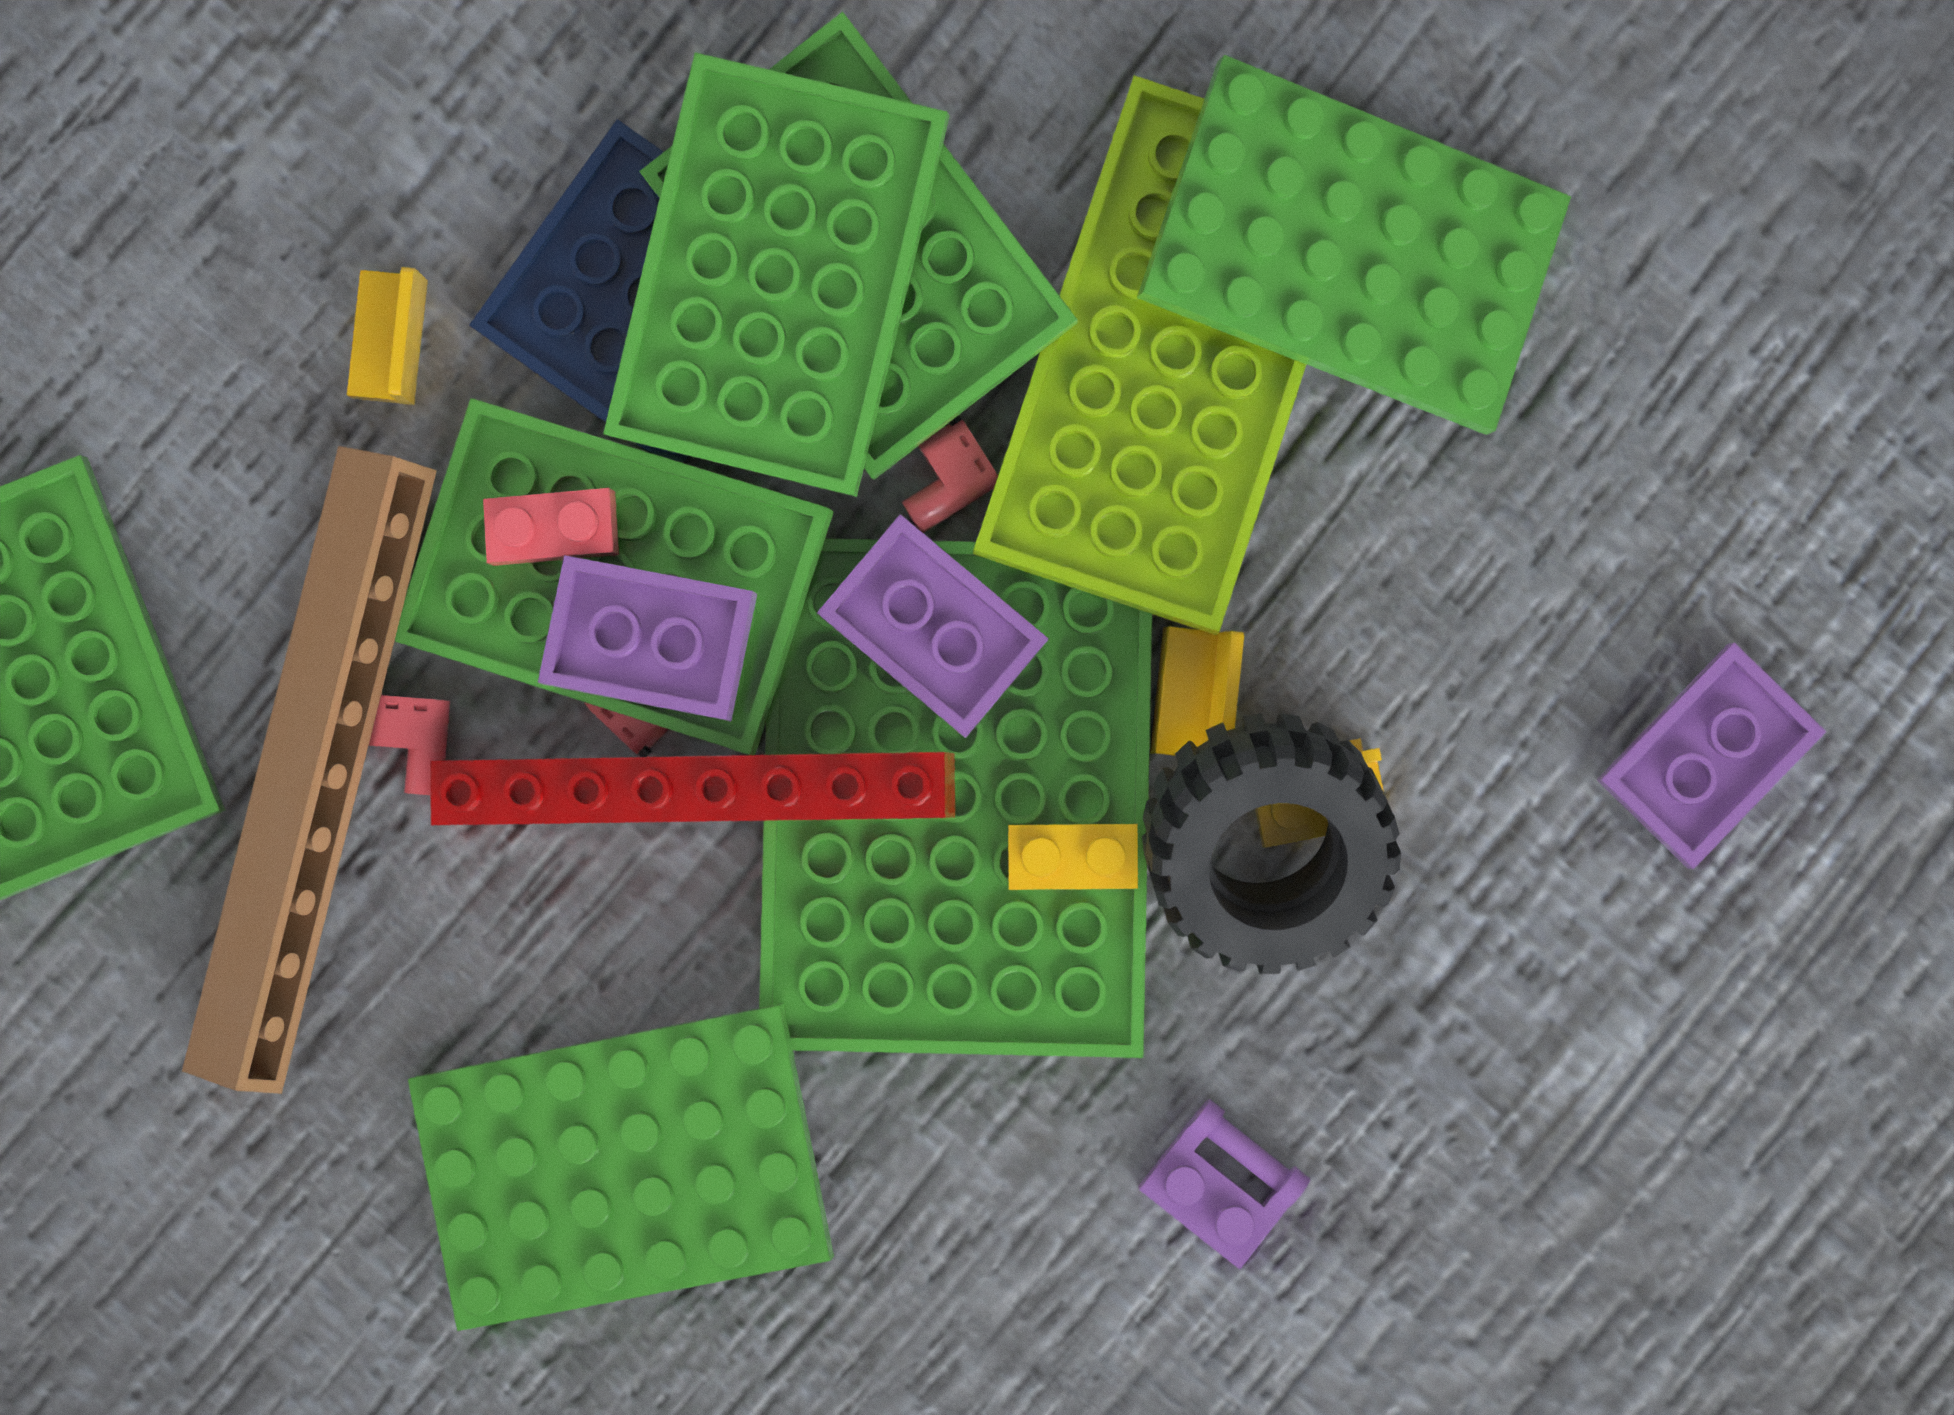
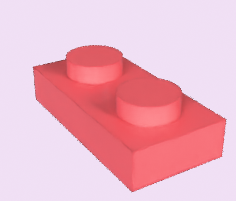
M610 488L483 499L486 560L488 564L499 566L563 560L564 555L577 558L619 555L615 491Z

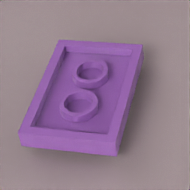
M901 514L817 612L820 617L964 738L971 733L1048 641V638Z
M564 555L538 683L731 721L757 593L745 589Z
M1729 643L1596 780L1686 868L1694 869L1826 731L1737 644Z

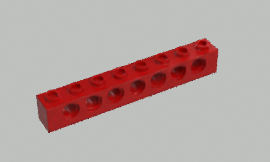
M950 752L430 761L431 826L955 818V755Z

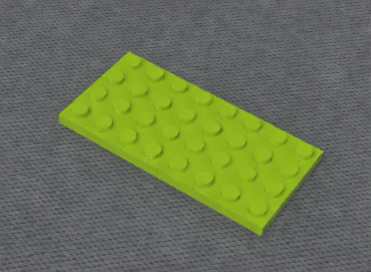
M1134 75L1059 295L1079 323L1039 354L973 549V554L1217 635L1224 620L1307 364L1137 298L1204 98Z

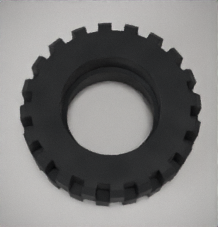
M1261 713L1246 715L1241 718L1243 724L1241 727L1226 731L1225 725L1222 722L1207 729L1206 733L1209 740L1198 747L1192 741H1188L1175 753L1179 765L1175 771L1169 767L1162 768L1153 783L1157 798H1151L1146 801L1142 818L1146 833L1142 835L1144 856L1158 904L1163 907L1168 924L1177 936L1188 937L1192 950L1206 959L1213 958L1216 952H1218L1223 967L1240 972L1245 971L1247 963L1256 964L1259 974H1280L1281 965L1293 963L1296 964L1297 970L1300 971L1317 966L1314 958L1330 951L1331 955L1335 958L1351 947L1347 938L1356 931L1362 936L1366 935L1378 921L1373 908L1375 905L1381 907L1388 905L1395 889L1390 875H1395L1400 870L1401 850L1396 842L1400 833L1396 818L1372 768L1367 766L1362 753L1349 740L1339 742L1335 731L1319 722L1312 723L1307 731L1300 716L1280 713L1277 716L1276 724H1265ZM1277 803L1298 804L1319 812L1328 821L1325 838L1314 857L1301 869L1282 879L1263 883L1243 882L1224 875L1211 864L1212 852L1222 833L1237 818L1255 808Z

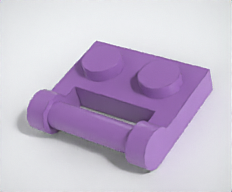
M1208 1099L1194 1114L1139 1184L1138 1188L1240 1270L1286 1210L1301 1196L1310 1182V1177L1296 1166H1293L1290 1170L1222 1117L1225 1110L1211 1099ZM1208 1137L1273 1189L1262 1204L1195 1151L1202 1140Z

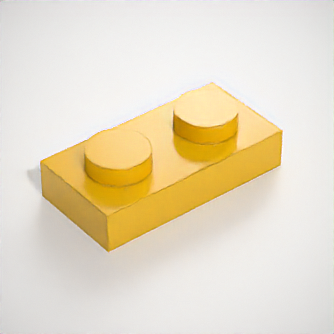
M1138 824L1008 825V889H1138Z

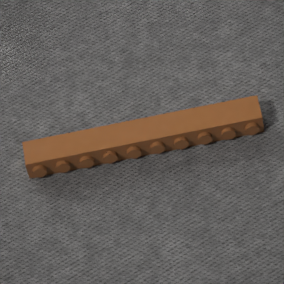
M338 446L182 1072L235 1091L282 1094L437 470L390 455Z

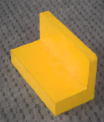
M401 267L400 274L360 270L347 386L348 397L360 400L415 404L428 280L416 268Z
M1171 626L1163 627L1150 748L1151 754L1175 756V753L1188 741H1192L1198 747L1209 740L1206 730L1222 722L1225 725L1226 731L1235 729L1244 632L1224 631L1214 635L1202 630Z

